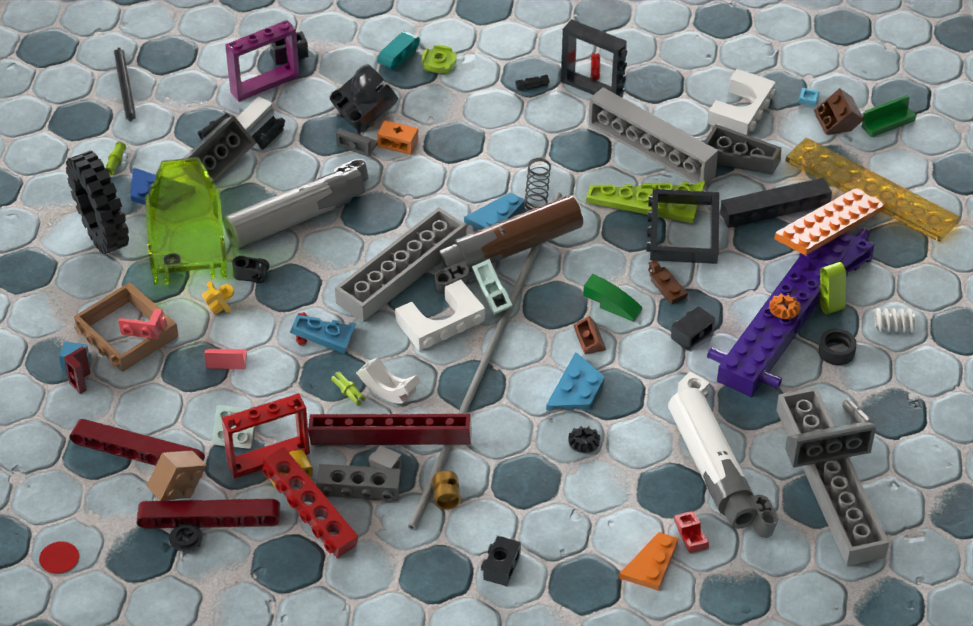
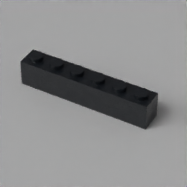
M824 177L721 200L720 214L728 228L822 207L831 202L832 191Z

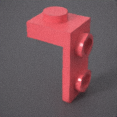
M155 308L149 322L120 318L118 323L122 335L158 339L162 329L166 327L167 320L164 318L163 309Z

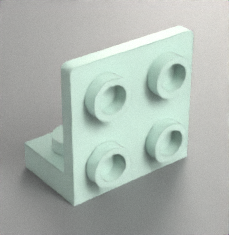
M217 405L211 443L213 445L225 446L222 417L250 408ZM254 427L233 433L234 447L251 449Z

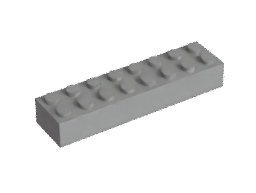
M601 88L590 98V126L694 184H699V181H705L706 186L715 177L718 150L605 88Z
M438 207L336 286V304L362 322L366 321L440 262V250L454 245V240L466 236V224Z

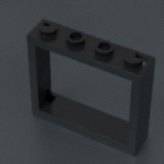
M571 19L562 29L561 82L592 95L596 94L601 88H605L623 98L625 92L624 83L626 81L625 69L627 67L626 55L628 53L626 50L627 41ZM577 39L613 53L612 86L575 72Z
M653 189L652 196L648 197V207H651V211H648V222H651V226L647 228V237L651 239L650 242H647V252H650V260L717 264L719 255V192ZM658 203L710 205V248L657 246Z

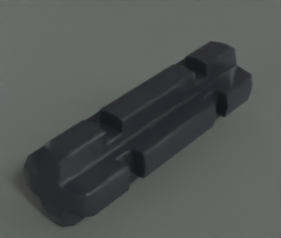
M541 75L540 78L536 76L525 78L524 81L520 79L516 80L515 85L517 90H524L525 87L526 89L539 87L540 84L544 86L549 84L548 75Z

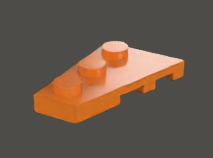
M658 532L619 573V579L659 591L677 547L678 538Z

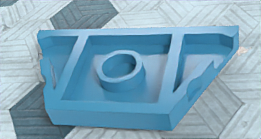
M575 352L546 404V410L552 411L553 407H564L565 410L590 409L604 383L605 377Z

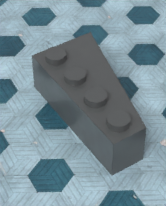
M715 124L704 142L718 150L717 165L773 174L781 162V147Z

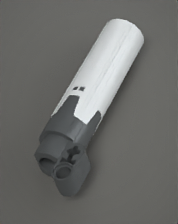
M687 388L676 393L669 401L668 408L718 511L727 517L731 527L734 529L745 528L752 524L757 535L763 538L771 537L778 523V516L766 496H754L702 391L697 388Z

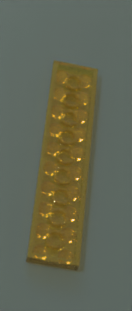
M807 137L786 156L785 162L816 178L824 177L827 184L845 193L853 189H859L864 194L877 198L885 204L883 213L938 242L959 222L960 216Z

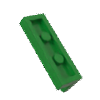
M905 95L864 111V121L861 127L870 137H874L915 121L916 115L908 107L910 97Z

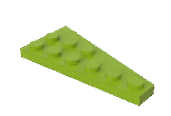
M699 181V184L682 182V185H672L670 182L641 183V186L625 184L623 187H615L613 184L590 185L586 196V203L648 215V211H651V207H648V197L652 196L653 189L703 191L705 181ZM658 203V217L693 224L699 205Z

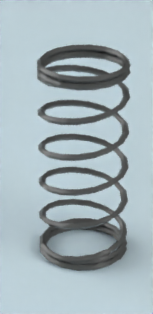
M535 158L528 163L524 205L529 210H532V208L527 204L535 208L537 207L531 205L527 201L528 198L535 201L545 200L546 204L548 203L547 198L549 194L547 191L549 190L551 164L543 158ZM541 161L549 165V170L544 167L530 169V166L535 162ZM537 168H543L547 170V172L539 174L533 172L532 170ZM535 175H536V176H545L546 178H545V179H537V178H534L533 176H535ZM531 177H532L533 179H536V180H546V179H548V183L543 182V181H533V182H530L529 179H530ZM534 182H542V183H545L546 185H544V186H537V185H534L533 183H534ZM532 184L533 186H536V188L530 189L528 186ZM545 186H547V190H545V189H543V188H537V187H545ZM533 189H542V190H544L545 192L537 193V192H534V191H532V190H533ZM532 196H538V197H541V198H543V199H541V200H536V199H533Z

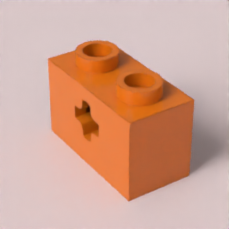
M386 120L377 133L378 147L409 155L413 153L419 141L418 128Z

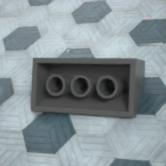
M233 115L224 119L177 164L189 178L209 188L249 151L256 142Z
M860 422L787 436L785 450L793 468L868 454L872 450L876 426L873 423Z

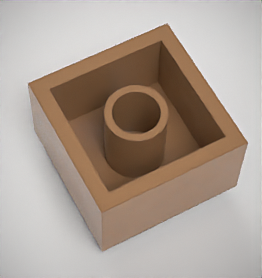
M193 451L162 453L146 486L160 501L191 498L207 465Z

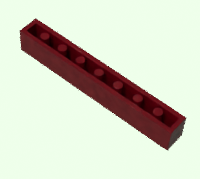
M310 414L308 433L310 445H471L472 424L471 414Z

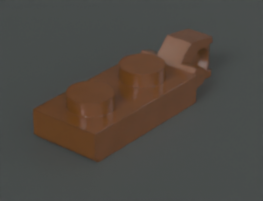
M656 260L648 263L651 282L670 304L687 298V291L665 267L661 268Z

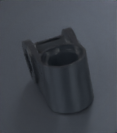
M236 256L232 260L233 277L239 281L263 283L266 280V271L269 269L270 264L262 258Z

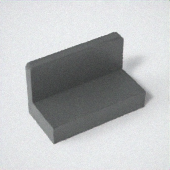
M339 129L336 132L338 147L367 157L378 145L377 140L350 131Z

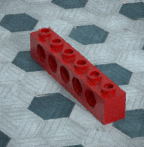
M285 447L264 458L262 468L264 475L268 479H272L277 491L286 496L288 504L299 512L301 520L309 524L314 536L323 541L326 550L330 554L333 553L336 558H339L357 546L358 535ZM317 517H324L325 519L320 520ZM329 532H336L337 534L332 535Z

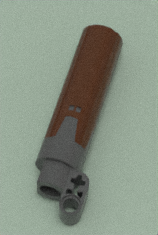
M567 195L454 240V245L440 250V263L443 269L435 274V290L445 294V286L462 280L467 285L469 272L473 271L472 266L490 259L492 264L582 228L584 221L578 202L571 195Z

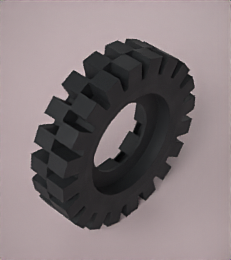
M91 150L68 158L66 161V174L69 177L67 178L68 184L73 190L71 191L72 198L77 203L76 209L78 214H81V221L84 228H87V233L90 239L93 240L95 247L102 254L126 247L129 242L128 226L125 223L127 220L125 213L121 210L123 206L120 198L116 196L117 190L115 185L111 183V177L107 169L105 170L103 162Z

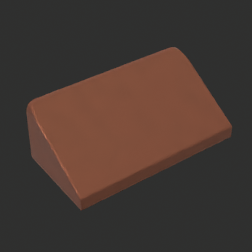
M590 316L573 325L584 354L606 350L597 324Z

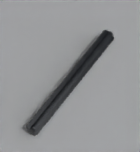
M118 47L114 50L125 118L132 121V119L136 118L125 54L124 50Z

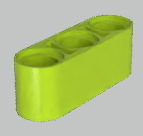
M841 262L822 267L820 271V305L826 315L843 310L846 306V270Z

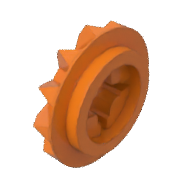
M780 293L779 296H774L770 301L769 309L778 318L790 319L799 314L800 302L796 300V297H790L789 294L783 296Z

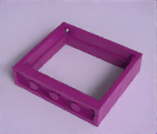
M288 20L225 44L230 92L238 102L300 77L296 29ZM286 38L287 64L241 82L239 56Z

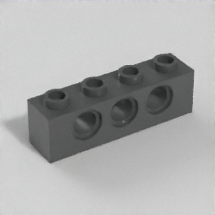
M319 464L316 486L326 497L399 501L401 469Z

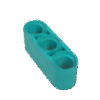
M402 31L380 51L377 63L395 70L418 48L420 38L409 32Z

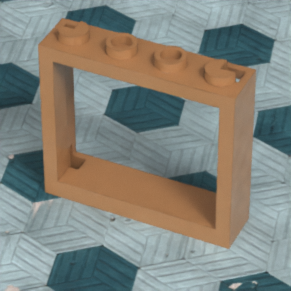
M130 282L74 316L76 332L79 335L82 334L91 346L94 345L102 356H106L114 367L117 366L122 372L178 337L177 324L163 312L167 323L165 329H162L159 338H147L121 355L90 327L128 302L135 306L149 320L155 308L160 309Z

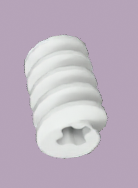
M876 308L874 312V328L878 327L879 331L882 332L883 328L886 327L887 332H890L891 327H894L895 333H897L899 327H901L903 333H905L907 327H909L910 332L913 333L915 328V311L912 313L911 309H906L904 313V310L899 308L898 312H896L895 308H891L889 312L887 308H884L881 313L880 308Z

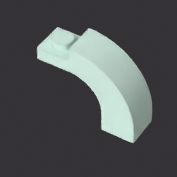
M490 259L472 266L493 314L495 315L511 308L512 303L505 288L502 287Z

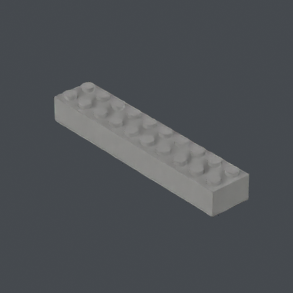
M817 387L778 396L776 410L788 436L834 427ZM850 458L802 466L846 566L886 558L889 541Z

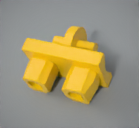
M211 281L206 283L209 289L202 293L201 296L214 315L223 309L226 313L232 311L225 300L231 299L234 295L233 287L229 284H224L217 290Z

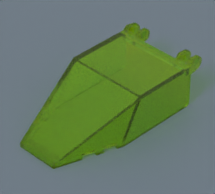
M199 157L161 161L155 175V181L151 184V190L145 197L148 252L154 285H157L159 282L158 274L165 273L164 281L167 284L170 283L169 273L201 269H210L211 279H215L214 268H221L222 278H227L226 247L219 188L214 185L213 179L207 174V170ZM169 253H176L180 256L181 260L178 264L167 265L164 262V257ZM171 256L170 258H167V261H170L169 263H173L178 258H175V256Z

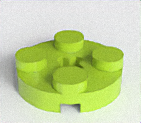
M435 45L430 50L427 48L422 54L424 70L428 72L449 74L457 62L456 53L454 54L452 48L445 45Z

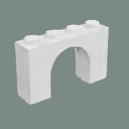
M736 69L730 78L729 92L745 97L753 103L745 107H736L716 100L709 110L708 124L713 126L718 124L748 135L750 131L755 129L757 120H761L764 109H768L770 100L775 98L777 92L775 81Z
M462 280L445 286V300L455 311V314L445 320L428 319L422 315L413 302L395 309L396 323L419 351L485 321V307Z

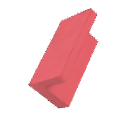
M205 350L206 368L245 369L247 350Z

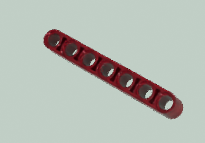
M79 419L69 435L70 440L76 445L154 466L157 465L162 453L193 451L202 461L205 459L204 453L196 448L86 419Z
M276 499L142 501L138 504L136 524L144 529L175 528L181 524H193L199 528L275 526L280 522V502Z

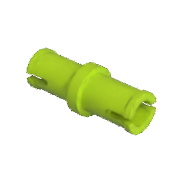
M116 142L113 151L108 156V162L104 168L105 170L107 169L110 176L115 174L117 166L122 162V156L127 148L123 142Z
M336 372L335 375L339 380L332 376L331 381L341 389V393L344 396H348L356 406H360L362 402L358 398L364 402L366 399L365 395L356 388L352 381L345 378L341 372Z

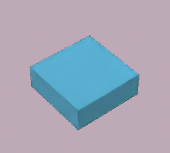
M802 88L798 104L816 107L820 91Z

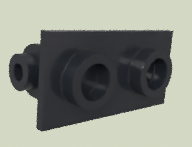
M273 115L251 137L263 150L284 130L285 120L283 118L276 119Z

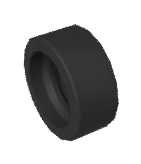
M836 328L827 330L820 337L819 355L825 362L832 365L847 364L855 356L857 341L846 330ZM831 342H840L849 349L837 352L829 349L826 345Z

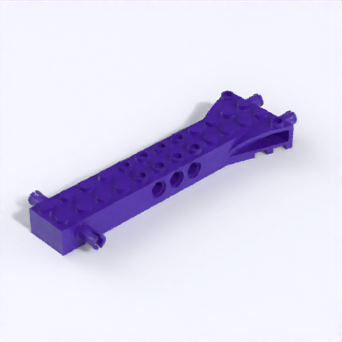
M860 228L856 236L845 232L807 255L800 253L799 258L732 349L727 353L714 347L709 349L707 358L720 363L718 366L717 382L750 397L754 395L762 383L778 389L782 383V378L769 372L819 304L821 268L841 262L845 267L847 277L850 271L858 270L865 261L867 263L870 262L875 245L866 241L870 236V232L867 229L864 231V228ZM781 293L783 296L789 294L790 297H796V300L800 302L799 314L790 319H782L773 315L769 309V304L774 296H779Z

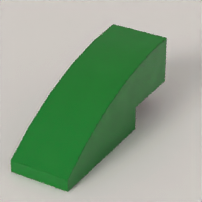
M592 274L584 285L583 296L599 302L600 308L632 322L635 321L642 311L643 307L626 292L595 274Z

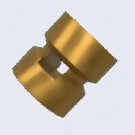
M453 471L436 473L432 477L435 505L444 510L456 508L461 503L457 474Z

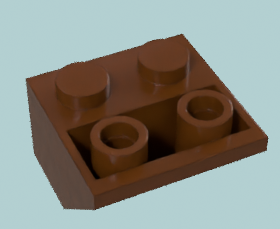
M840 88L813 110L826 135L852 131L864 121L853 97Z

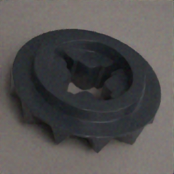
M580 426L578 429L573 428L572 432L569 433L568 443L575 451L588 453L598 448L600 435L596 429L592 430L590 426L587 428ZM582 435H584L587 438L586 443L585 440L581 438Z
M181 524L175 527L169 535L170 545L177 552L179 550L184 553L187 550L194 552V549L200 547L203 540L202 531L193 524ZM183 535L189 538L190 542L183 540Z

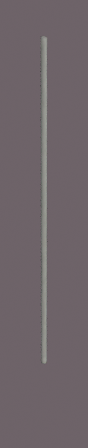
M557 192L553 201L562 198V194ZM541 244L532 247L509 297L512 307L503 311L458 414H466ZM452 445L443 446L408 524L409 529H416L433 490L432 477L436 473L441 472Z

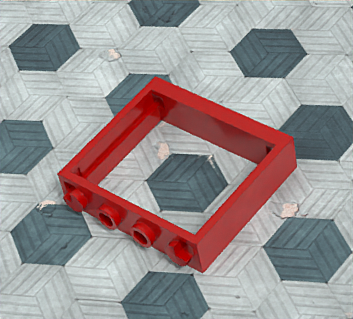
M299 393L221 418L227 465L234 479L262 470L264 458L282 447L291 452L299 450L298 447L302 446L303 449L300 450H303L306 455L310 454L307 410ZM295 414L297 437L235 456L233 433Z

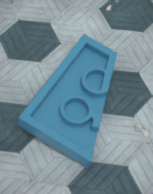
M508 193L464 217V222L479 230L514 217L525 206V199L513 193Z
M297 315L290 333L344 354L356 323L349 322V325L339 324L337 320L325 322L320 318Z

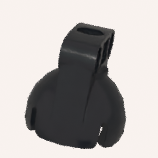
M369 64L360 67L350 80L330 94V101L337 111L353 128L360 132L367 130L375 119L391 109L398 101V97L388 84H381L384 79Z

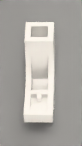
M379 358L368 361L356 372L365 385L375 394L386 401L397 404L404 403L417 390L415 386L421 382L417 375L407 379L394 376Z

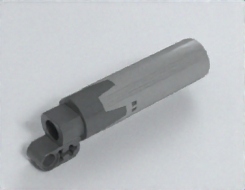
M357 159L335 168L333 173L225 216L223 222L224 229L231 244L240 249L350 203L353 197L365 193L363 182L369 179L365 160Z

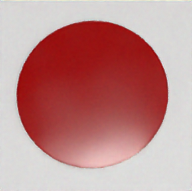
M65 541L49 544L41 551L39 556L41 567L45 571L54 574L71 570L79 560L78 549L73 544Z

